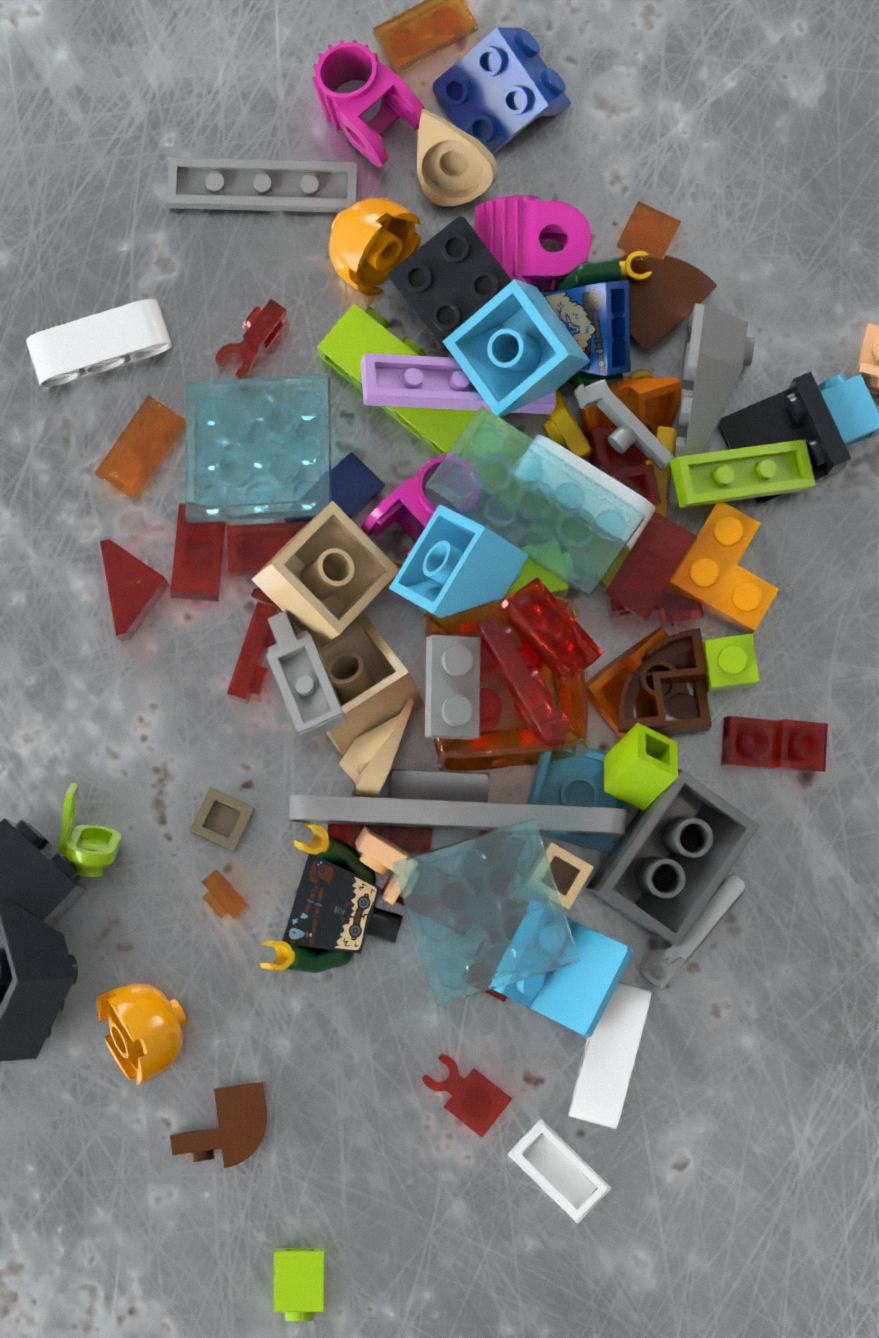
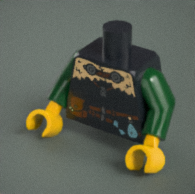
M309 821L303 822L304 826L312 829V840L308 844L294 840V846L309 853L283 940H265L262 944L275 948L276 959L273 963L260 962V966L268 970L279 971L289 969L319 973L347 965L353 959L354 954H362L367 936L395 944L403 915L376 907L381 887L375 885V871L359 860L361 855L354 847L332 835H328L326 829Z

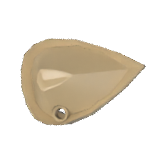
M422 108L417 139V173L423 193L431 202L441 207L457 206L479 197L496 182L498 166L495 157L478 139L447 120ZM432 181H437L439 184L434 185Z
M408 698L399 715L357 737L339 762L341 768L356 785L352 795L356 797L377 798L395 759L414 700Z

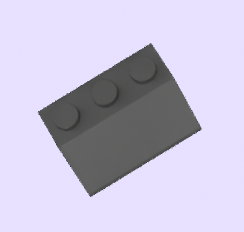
M678 769V778L644 811L638 810L626 828V835H621L586 888L624 916L675 947H679L760 825L683 769Z

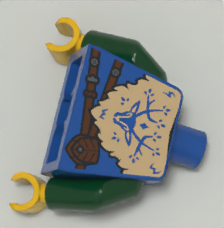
M635 251L628 256L626 261L620 262L614 257L578 264L570 273L556 281L554 292L543 294V297L590 360L588 364L567 380L574 387L577 388L581 384H584L585 387L605 379L606 383L638 379L640 377L654 378L653 374L646 369H637L628 377L623 376V373L631 372L629 280H620L621 276L628 275L636 281L647 279L652 272L636 274L631 270L630 263L636 257L649 256L648 253Z

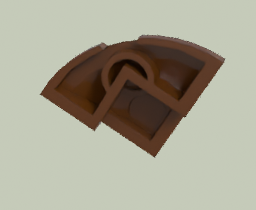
M629 255L617 257L619 262L626 261ZM666 255L664 260L634 258L630 263L631 270L634 273H652L647 279L642 281L633 280L628 275L621 276L620 281L629 280L630 334L648 353L693 311L695 303L700 304L717 287V284L699 268L673 256Z
M700 628L689 629L673 634L652 646L645 654L646 660L638 667L636 672L629 673L623 685L617 708V727L619 733H627L637 722L660 734L692 733L710 730L712 722L705 686V678L708 673Z

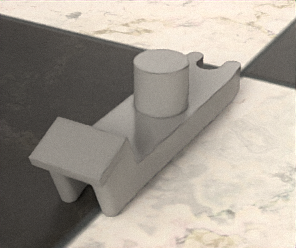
M605 379L585 387L584 384H581L576 388L574 394L581 410L596 405L618 427L607 438L610 445L617 452L623 454L634 444L661 471L674 459V456L613 394Z

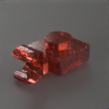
M272 299L268 301L263 309L260 306H256L242 326V329L245 331V334L242 336L243 341L224 345L217 352L215 358L216 365L222 367L228 358L233 356L239 357L243 362L235 376L240 382L244 381L250 375L256 359L263 356L289 321L287 310Z

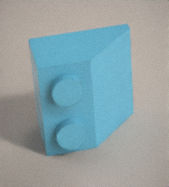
M516 279L510 282L443 340L445 346L494 415L499 418L553 393L590 362L538 288Z
M439 504L389 589L437 617L443 618L503 598L509 587L519 578L522 565L527 559L528 554L485 526Z

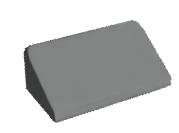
M391 770L390 798L488 802L489 773Z

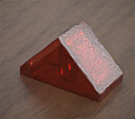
M110 539L102 540L100 545L116 636L120 641L131 640L166 591L169 583L164 576Z

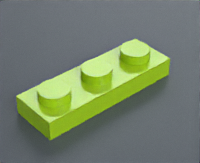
M806 439L678 456L670 461L680 508L805 491L816 486Z

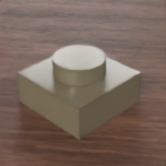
M210 787L190 832L235 853L255 808Z

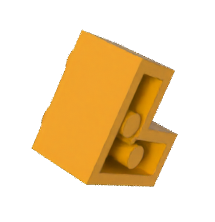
M724 502L716 503L666 591L743 635L754 633L779 591L777 587L737 565L761 523Z

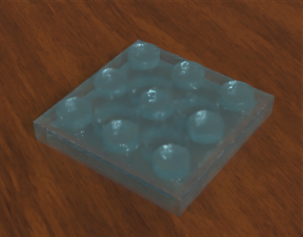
M328 374L186 382L185 517L188 523L316 516L332 501L331 386Z
M535 818L392 862L437 1007L580 962Z

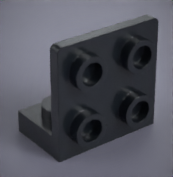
M462 216L453 220L386 274L440 347L449 353L450 351L443 343V340L512 282V279L469 222Z
M811 371L794 378L787 390L721 418L719 426L730 449L806 439L815 481L843 470L851 460L849 451ZM788 493L753 499L756 505L761 506Z

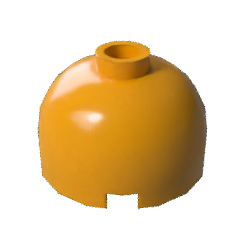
M365 198L341 211L332 223L329 241V256L336 273L345 282L366 296L378 295L384 292L378 286L386 281L388 278L386 274L414 253L420 245L421 236L414 232L415 223L421 225L420 219L400 204L387 198Z
M135 983L115 987L97 996L96 1011L99 1023L108 1019L111 1035L104 1038L116 1063L130 1081L137 1078L136 1084H143L159 1076L172 1066L180 1054L183 1043L181 1027L187 1023L184 1011L175 998L168 1000L159 989L149 984Z

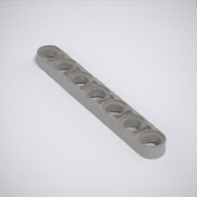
M290 795L288 805V821L293 822L309 821L324 824L604 836L626 835V810L619 808L326 795Z

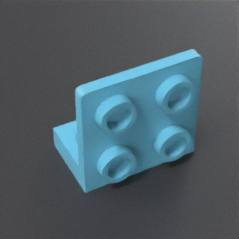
M532 899L488 987L585 1037H591L633 954V950Z

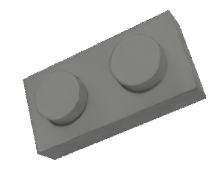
M445 635L426 637L425 738L464 740L479 738L480 637Z

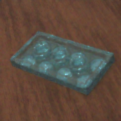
M483 406L479 408L426 483V490L469 519L485 526L527 553V558L587 598H590L645 518L644 513Z

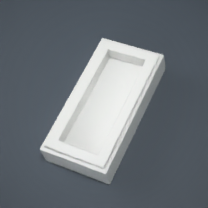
M541 1118L507 1153L577 1224L612 1189Z

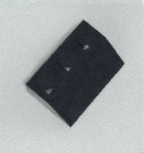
M5 896L0 897V1062L37 1059L45 1040L51 1035L52 1025L58 1013L64 1008L65 998L71 986L77 981L78 965L75 956L69 954L65 937L62 933Z

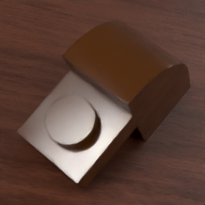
M266 1081L215 1088L214 1095L219 1127L170 1135L172 1155L184 1154L185 1163L215 1159L214 1149H222L224 1168L235 1166L253 1155L263 1143L270 1123Z

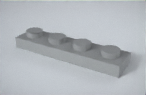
M168 157L166 203L168 208L340 213L357 203L358 162Z

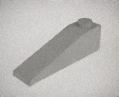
M695 303L686 330L680 379L681 395L675 420V431H677L674 458L703 452L739 378L743 365L751 366L755 338L746 337L748 322L704 304ZM671 472L666 511L674 512L678 504V498Z

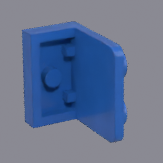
M495 28L437 78L432 86L435 96L456 127L478 139L492 154L496 153L539 116L559 115L572 104L564 93L566 86L562 78L556 71L545 65L538 54L540 52L539 44L528 31L521 28Z

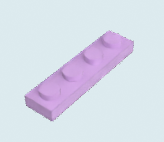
M364 353L360 366L364 405L492 411L455 358ZM555 391L513 411V413L552 414L557 405Z

